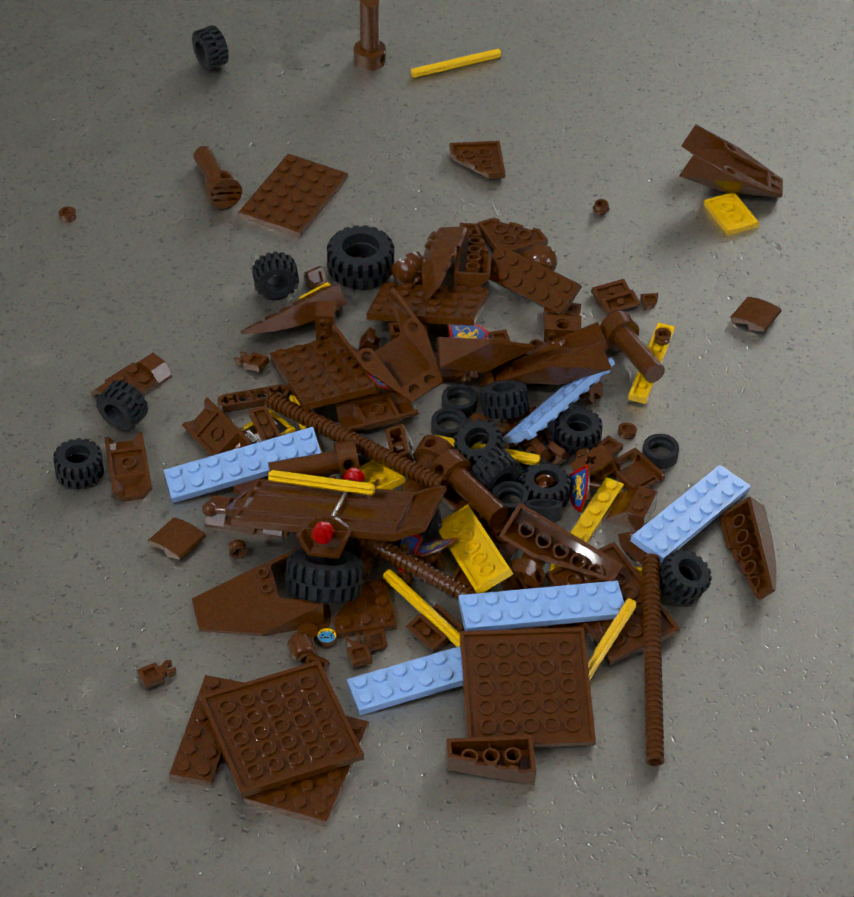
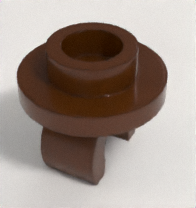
M542 474L534 481L542 488H551L554 485L553 477L548 474Z

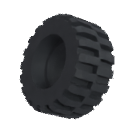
M354 225L351 228H344L343 231L339 230L331 237L327 244V268L329 275L336 282L339 281L340 285H346L351 289L358 288V290H363V288L371 289L375 285L379 286L392 275L390 269L394 265V243L384 231H379L376 227L370 228L368 225ZM357 256H365V257H367V258H354V257H357Z
M299 548L296 551H292L287 557L285 587L294 597H299L304 601L308 600L313 603L319 602L322 604L347 603L349 600H355L361 594L364 563L361 558L349 551H343L339 558L309 556L304 549Z

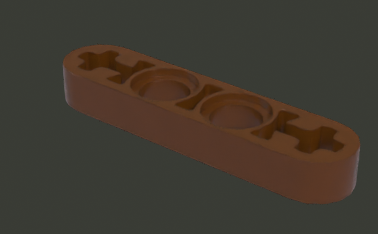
M278 384L223 394L218 397V408L227 413L265 406L266 398L261 399L258 396H268L271 392L289 399V387ZM242 398H247V399H249V401H247V402H242V401H240V400H241Z

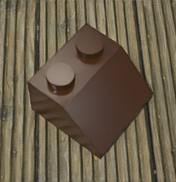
M639 485L620 492L606 517V521L637 532L649 522L656 508L658 491Z

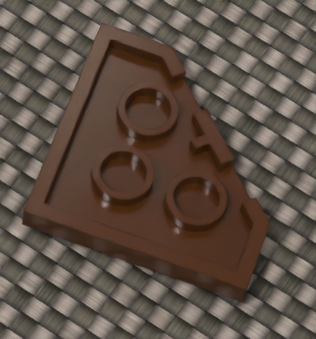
M500 141L449 143L452 160L488 179L505 178Z
M497 218L478 222L482 235L494 251L499 244L518 254L523 253L525 250H531L532 246L548 245V239L537 228L531 230L513 222L506 224L500 222V219Z
M385 579L364 582L361 594L355 600H349L333 617V626L337 632V639L346 638V636H356L357 633L363 635L364 630L383 626L385 631L397 629V622Z

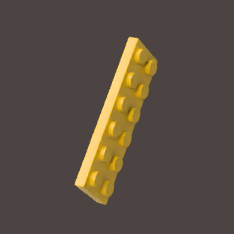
M469 505L464 506L442 520V527L438 529L439 534L443 540L458 538L448 548L477 594L489 590L513 575L506 561Z

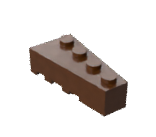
M532 735L446 738L447 770L535 786L536 765Z

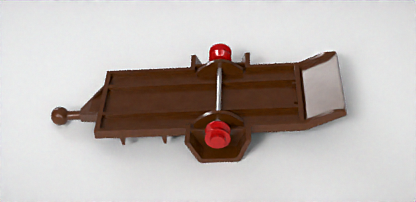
M350 468L344 475L343 480L364 482L365 476L360 469ZM256 479L248 491L231 502L227 507L217 506L216 503L208 501L204 503L202 512L207 517H213L216 514L233 516L231 518V526L251 528L252 535H255L258 529L283 531L285 538L288 537L290 532H298L296 537L307 555L339 558L349 537L396 541L425 532L447 488L446 486L435 485L417 492L376 489L380 479H376L374 483L375 494L370 496L271 482L268 479Z

